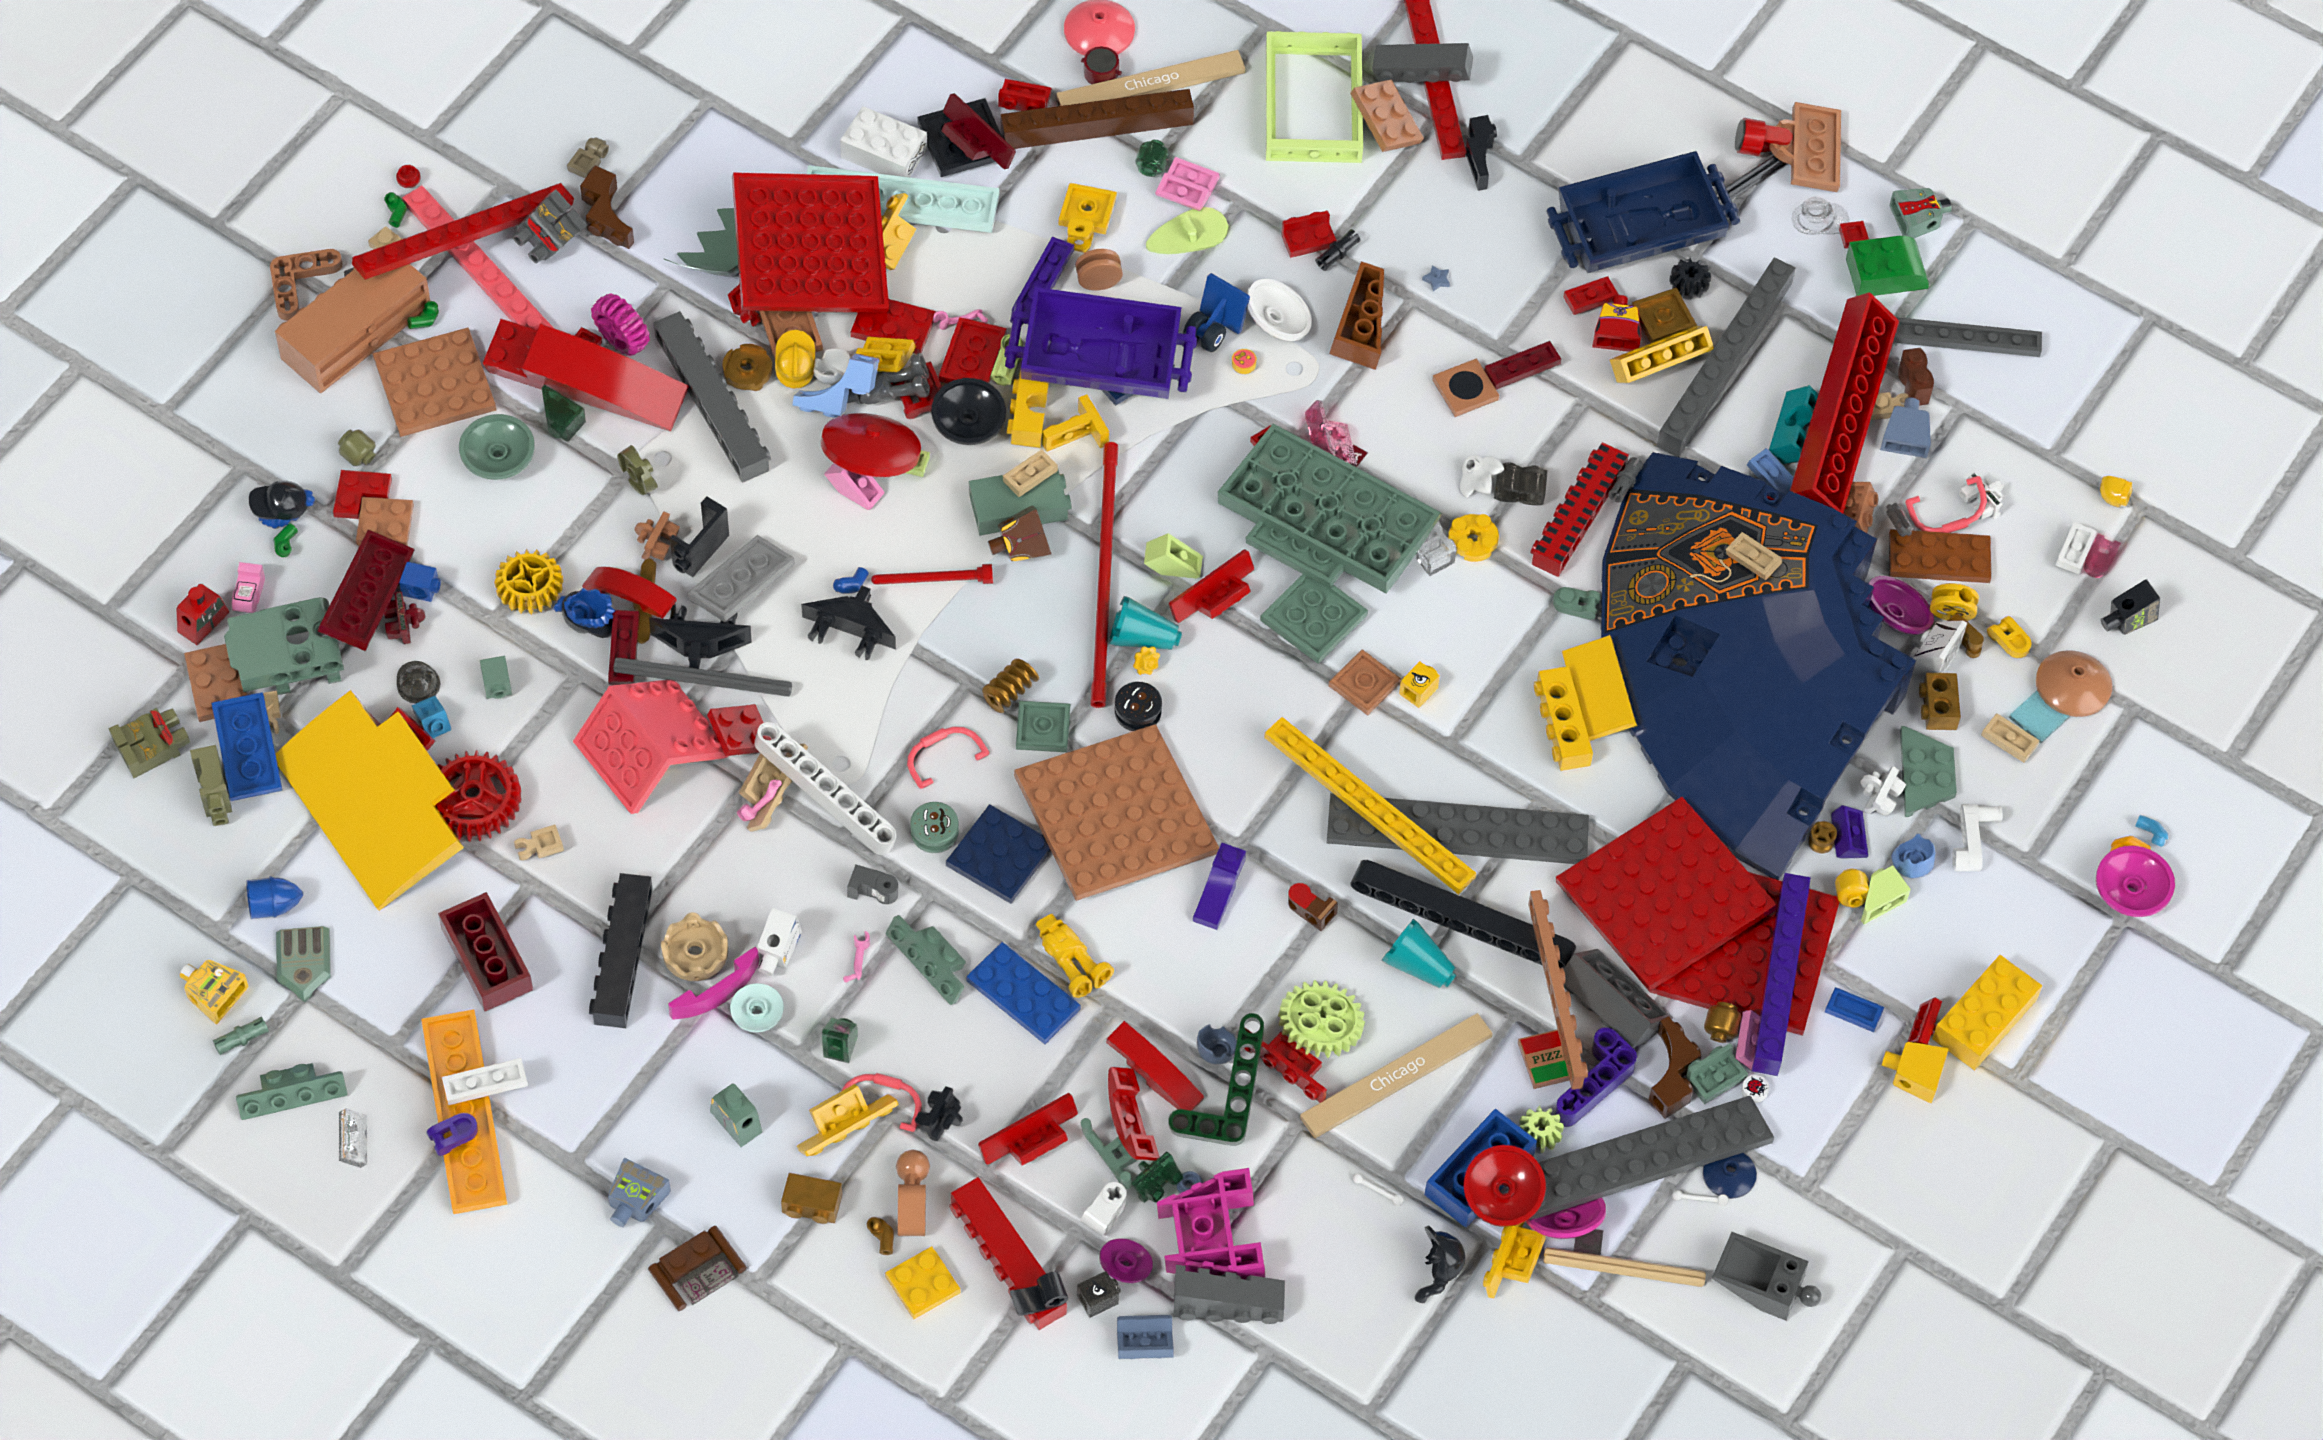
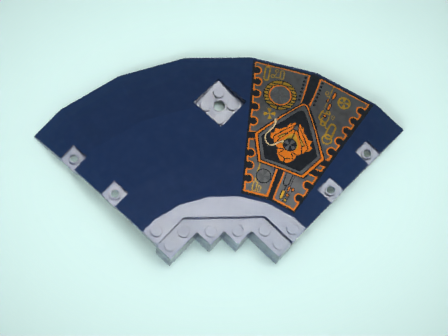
M1652 452L1635 478V485L1628 490L1624 500L1621 502L1603 556L1601 574V638L1610 635L1614 644L1637 726L1630 728V733L1633 737L1637 738L1641 745V751L1649 764H1653L1658 772L1657 777L1667 793L1675 801L1683 797L1737 859L1770 878L1780 880L1791 864L1793 856L1805 841L1807 833L1820 816L1826 799L1862 746L1875 721L1878 720L1884 710L1893 715L1906 697L1916 660L1878 639L1884 617L1869 609L1874 586L1864 581L1869 572L1877 538L1855 527L1857 521L1831 507L1792 491L1785 495L1767 485L1765 481L1721 466L1716 474L1699 466L1696 460ZM1742 532L1781 557L1782 564L1767 580H1764L1726 554V548ZM1683 658L1687 664L1685 666H1677L1673 660ZM1845 739V740L1849 741L1850 743H1849V744H1845L1842 740ZM1803 811L1807 813V815H1801L1799 812Z

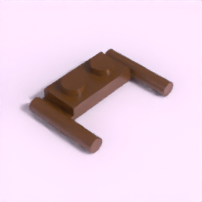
M715 1225L707 1232L704 1230L659 1258V1262L650 1265L648 1270L677 1311H682L686 1308L687 1304L672 1284L677 1283L722 1253L738 1274L744 1272L747 1267Z

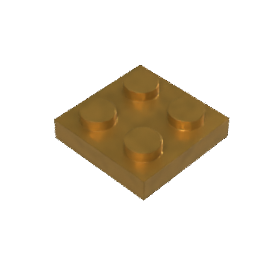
M1677 288L1632 302V306L1638 307L1640 325L1650 343L1697 326Z

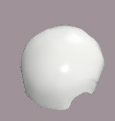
M839 348L825 350L824 356L821 359L816 358L814 376L821 383L833 386L843 377L851 356L847 351Z

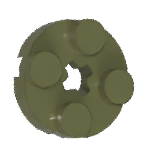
M633 445L618 453L617 459L623 473L625 471L628 472L631 477L628 481L639 494L645 495L658 488L656 481L650 474L653 472L652 465L646 458L643 460L640 458L638 451Z

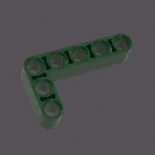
M1249 1013L1241 1019L1224 1116L1177 1109L1168 1118L1169 1128L1174 1135L1229 1146L1240 1145L1245 1140L1264 1036V1021L1258 1014ZM1250 1021H1255L1260 1025V1028L1255 1033H1249L1245 1030V1025ZM1245 1047H1250L1254 1049L1255 1055L1251 1059H1244L1240 1055L1241 1050ZM1241 1073L1248 1074L1251 1078L1250 1082L1245 1086L1238 1085L1235 1081L1236 1077ZM1243 1100L1246 1107L1241 1112H1235L1231 1109L1232 1102ZM1177 1117H1185L1188 1120V1125L1184 1129H1177L1173 1126L1174 1120ZM1205 1121H1210L1215 1126L1214 1131L1210 1134H1204L1199 1129L1200 1125ZM1231 1126H1237L1242 1132L1238 1138L1232 1139L1227 1136V1129Z

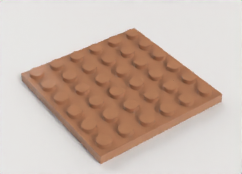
M1156 724L1014 770V777L1076 901L1216 855L1219 850V846Z

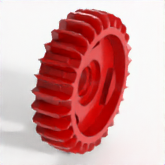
M476 750L474 756H469L468 751H465V756L460 758L455 753V760L450 761L446 758V766L437 765L449 783L460 776L452 786L455 791L435 805L453 833L457 834L459 841L463 835L467 836L469 842L472 836H477L478 840L481 841L482 835L485 834L491 839L492 831L495 830L501 834V825L509 828L508 819L515 820V812H519V803H521L522 798L518 776L514 774L512 766H507L506 760L499 762L497 755L490 759L488 752L484 756H479V752ZM494 776L501 781L506 793L498 794L490 778ZM470 788H477L480 791L476 797L471 798L465 795L466 791ZM458 817L479 818V819L467 820V819H461V818H458Z

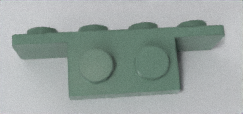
M900 915L895 916L886 931V935L950 1005L955 1004L964 989V985L953 972L961 970L966 961L934 926L915 932Z
M310 1063L298 1064L293 1068L280 1071L272 1070L260 1075L262 1089L237 1095L236 1101L241 1119L246 1120L344 1097L348 1093L342 1071L316 1076L314 1065Z

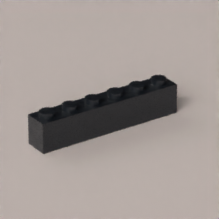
M620 873L618 883L614 882L612 898H615L614 906L609 905L607 920L610 921L609 929L605 928L603 934V944H606L605 952H600L598 967L601 968L600 975L595 976L594 991H597L596 997L590 1000L589 1014L593 1015L594 1025L626 1029L653 891L651 876Z

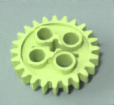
M1316 980L1313 981L1311 987L1306 982H1303L1302 988L1294 986L1293 992L1288 991L1286 998L1282 999L1278 1017H1280L1279 1026H1283L1282 1035L1289 1034L1288 1043L1296 1041V1049L1305 1047V1054L1307 1055L1311 1050L1315 1051L1316 1057H1319L1320 1053L1324 1052L1327 1058L1330 1057L1332 1051L1337 1056H1340L1342 1049L1349 1052L1351 1045L1356 1046L1358 1039L1361 1038L1365 1021H1363L1364 1012L1360 1011L1361 1003H1354L1355 995L1347 997L1346 988L1338 991V984L1335 983L1330 988L1327 981H1324L1322 986H1319Z

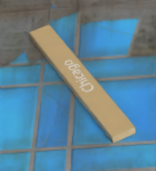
M1235 50L1056 93V98L1059 106L1167 92L1245 73V66L1239 51Z
M1477 1013L1300 1114V1119L1315 1139L1490 1039L1493 1033Z

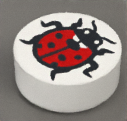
M1750 1075L1743 1081L1742 1095L1743 1097L1751 1096L1755 1103L1762 1102L1768 1095L1769 1084L1760 1075Z

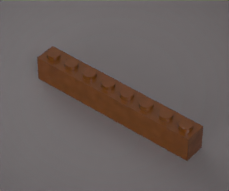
M1190 89L1004 113L1001 114V135L1014 149L1189 126L1193 125L1194 105Z

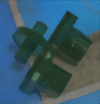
M1166 1151L1150 1165L1145 1161H1141L1138 1164L1141 1173L1135 1177L1136 1179L1131 1184L1142 1202L1145 1203L1147 1200H1151L1157 1203L1165 1193L1162 1187L1167 1182L1177 1185L1183 1179V1175L1172 1155Z

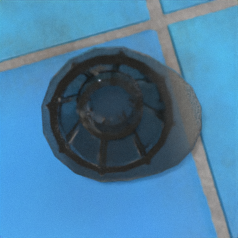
M411 661L402 665L398 670V693L407 702L416 704L436 696L439 692L441 685L439 676L426 663Z

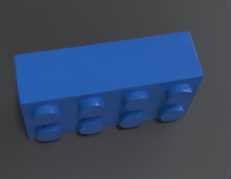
M1495 1108L1426 1181L1424 1195L1467 1228L1477 1217L1469 1207L1464 1194V1178L1471 1161L1482 1151L1498 1145L1515 1146L1534 1156L1537 1140ZM1505 1185L1500 1186L1499 1191H1501L1505 1187Z

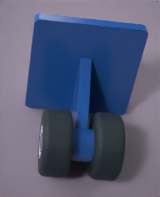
M1210 273L1206 279L1199 309L1200 312H1195L1191 315L1185 324L1183 334H1186L1188 326H1194L1196 328L1195 337L1197 340L1199 338L1202 339V348L1209 352L1216 351L1225 338L1226 328L1237 334L1242 331L1250 296Z

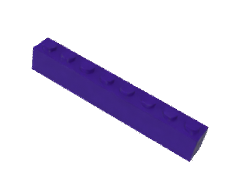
M1784 873L1777 907L1752 1072L1778 1076L1811 877Z

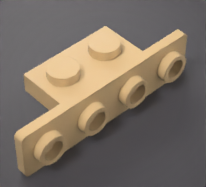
M805 743L799 744L807 750L808 746ZM761 753L741 787L739 794L755 805L764 797L772 780H780L782 785L777 789L774 798L757 812L755 818L750 820L747 826L750 832L764 829L770 824L774 809L782 802V795L786 787L792 783L789 777ZM787 753L785 757H792V755Z

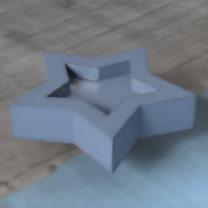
M1432 265L1431 272L1423 276L1422 280L1431 284L1433 291L1439 287H1450L1447 279L1449 269L1439 270Z

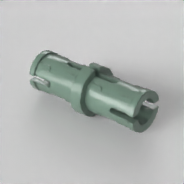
M261 1016L246 1025L234 1027L233 1031L214 1039L213 1043L219 1055H222L235 1047L247 1045L248 1041L269 1032Z

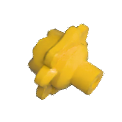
M1143 646L1140 652L1135 653L1134 669H1137L1139 675L1145 673L1151 675L1153 670L1158 668L1160 654L1156 652V648L1153 646L1149 648Z

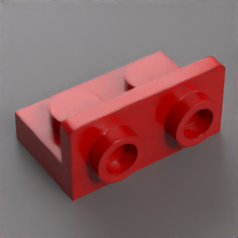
M1328 210L1313 212L1310 215L1291 217L1282 222L1281 236L1290 258L1329 249V245L1336 241L1329 223L1330 214Z

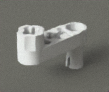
M1961 804L1960 820L1963 848L1953 849L1952 866L1954 871H1981L1982 849L1979 822H2001L2002 807H1979L1978 804Z

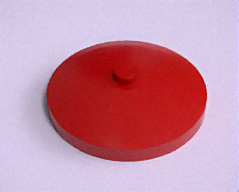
M853 413L838 416L824 426L821 436V448L828 459L845 470L865 476L892 477L904 474L917 465L921 453L920 440L911 429L896 420L875 414Z

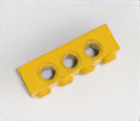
M1694 326L1609 360L1617 383H1630L1714 349L1707 326Z
M1569 666L1539 671L1537 681H1534V691L1536 697L1540 696L1542 702L1540 703L1541 717L1547 720L1546 735L1548 740L1553 742L1552 756L1554 762H1558L1560 771L1591 766L1593 751ZM1564 739H1569L1573 742H1566Z

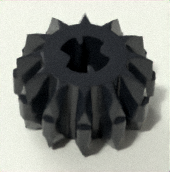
M1689 258L1685 262L1680 259L1678 265L1672 267L1669 282L1672 285V289L1677 288L1681 297L1688 295L1691 300L1693 295L1700 298L1703 292H1707L1710 285L1709 282H1711V273L1708 272V265H1701L1700 260L1692 262L1691 258Z

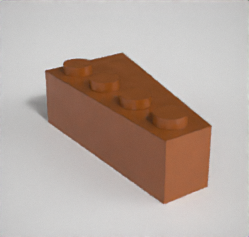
M1361 261L1329 353L1376 370L1381 356L1383 268Z

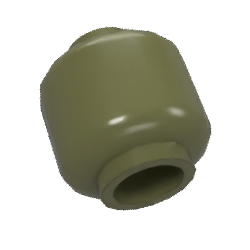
M360 429L348 430L338 442L340 446L339 454L352 466H360L363 463L368 465L376 456L373 452L376 447L375 442Z

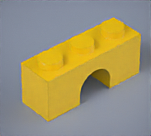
M1021 370L1019 379H1014L1012 394H1017L1016 399H1011L1010 414H1014V419L1008 420L1007 434H1012L1011 444L1040 448L1045 413L1033 412L1029 408L1046 407L1049 383L1021 379Z

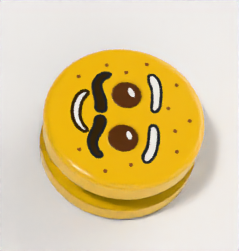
M1955 583L1941 584L1933 588L1930 611L1934 616L1948 620L1954 614H1958L1967 621L1976 617V605L1979 601V595L1974 589Z

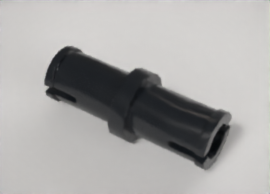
M1350 229L1338 241H1333L1329 245L1330 248L1315 259L1316 264L1319 267L1323 264L1321 269L1326 271L1338 259H1343L1346 256V252L1356 243L1360 242L1359 235L1356 233L1353 236L1355 231Z

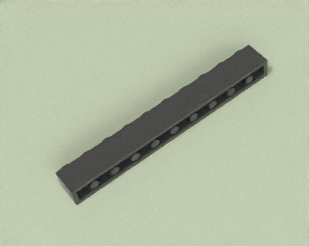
M1775 257L1772 259L1660 429L1657 447L1677 457L1680 456L1791 287L1796 267Z

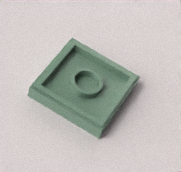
M1019 701L1016 750L1067 753L1070 704Z

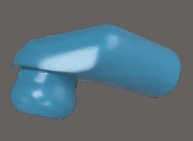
M2139 815L2135 827L2154 834L2151 842L2160 847L2164 846L2165 840L2168 839V833L2161 823Z

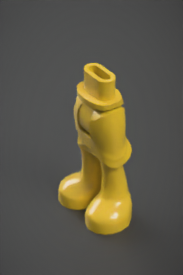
M1049 914L1037 921L1036 926L1040 930L1039 936L1043 941L1042 946L1066 973L1070 980L1068 989L1073 997L1080 998L1088 995L1092 991V984L1098 989L1112 977L1114 968L1106 961L1098 964L1095 963L1087 953V947L1061 919L1057 920L1053 914ZM1074 957L1080 963L1087 976L1082 975L1072 962Z

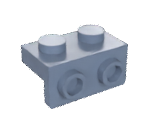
M1118 1316V1359L1174 1358L1172 1316Z

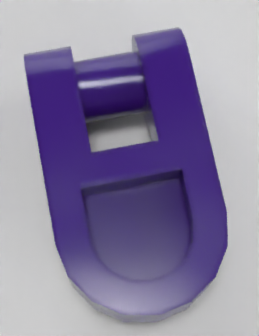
M460 1113L431 1126L426 1133L429 1139L434 1141V1149L438 1156H443L453 1148L472 1140L477 1134L478 1126L476 1119L472 1115ZM450 1131L452 1136L445 1139L443 1135Z

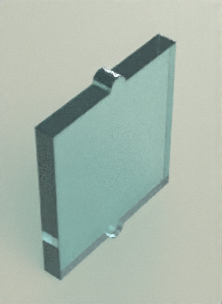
M2037 690L2012 712L2009 718L2024 731L2040 740L2039 743L2041 744L2070 716L2057 712L2048 706Z

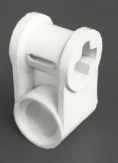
M1111 1182L1104 1186L1094 1202L1085 1210L1081 1223L1101 1236H1106L1116 1219L1125 1209V1187L1118 1182Z

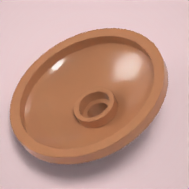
M2066 650L2053 653L2043 660L2036 673V687L2043 701L2055 711L2068 716L2084 717L2099 712L2108 703L2112 693V680L2107 669L2097 659L2083 652Z

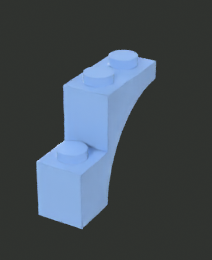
M855 353L849 359L846 372L839 382L819 391L799 390L794 395L792 405L798 406L801 411L813 412L814 410L823 412V415L827 417L841 416L846 411L849 389H852V392L856 394H866V392L869 393L875 387L879 359Z

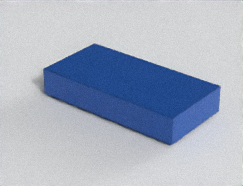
M1835 987L1826 1006L1825 1013L1874 1032L1884 1007Z

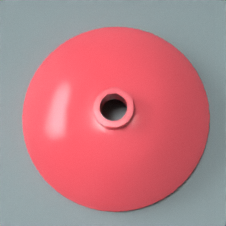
M1088 0L1082 2L1068 13L1064 22V35L1068 44L1084 56L1090 49L1100 46L1109 47L1118 55L1128 48L1135 34L1134 20L1129 11L1122 5L1110 0Z

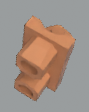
M663 511L655 528L652 527L654 521L648 519L646 523H637L635 526V532L639 535L637 541L644 543L645 539L648 540L644 547L645 551L641 557L642 559L646 560L652 556L664 561L670 545L659 540L661 536L670 540L672 535L677 536L680 526L669 521V513Z

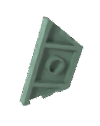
M1901 726L1902 779L1906 784L1903 790L1905 817H1910L1915 811L1923 808L1927 810L1936 806L1939 802H1946L1955 798L1957 791L1954 748L1911 728Z

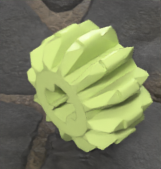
M1539 1105L1536 1112L1530 1108L1527 1110L1526 1116L1520 1118L1519 1127L1537 1140L1536 1147H1539L1540 1152L1543 1153L1545 1146L1553 1150L1555 1144L1561 1142V1133L1563 1132L1564 1125L1559 1123V1114L1551 1116V1108L1543 1112Z

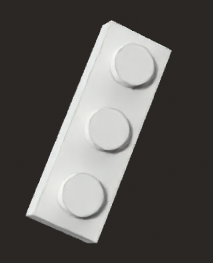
M521 1058L442 1077L448 1105L528 1086Z

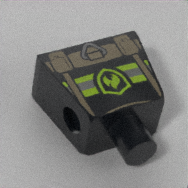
M2145 579L2111 601L2110 614L2100 619L2101 624L2107 632L2118 627L2124 635L2158 620L2160 597L2149 581Z

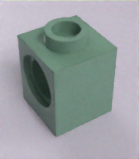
M505 655L480 660L486 698L499 699L506 695H512Z

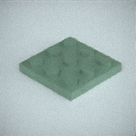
M1302 574L1261 615L1260 621L1319 664L1367 616L1368 610L1335 585L1328 588Z

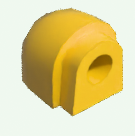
M2104 476L2100 484L2101 496L2106 503L2114 507L2127 506L2132 494V482L2114 476Z

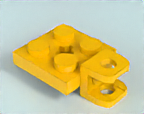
M1069 183L1058 225L1068 227L1067 242L1074 244V251L1087 252L1091 247L1094 232L1106 235L1117 192ZM1087 206L1091 207V211H1085L1083 209H1085ZM1082 240L1084 243L1077 245L1075 241Z

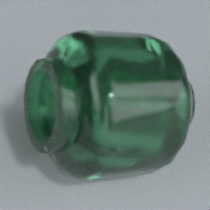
M1154 139L1143 142L1137 153L1135 164L1141 174L1155 177L1165 171L1170 152L1164 143Z

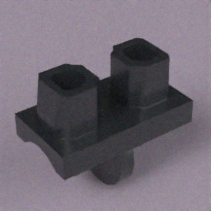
M945 1086L942 1092L932 1090L927 1101L929 1107L932 1108L930 1113L921 1111L915 1118L918 1128L926 1131L930 1139L937 1142L945 1129L949 1130L951 1125L960 1126L963 1121L962 1116L959 1114L961 1109L960 1101L953 1095L954 1090L951 1087Z

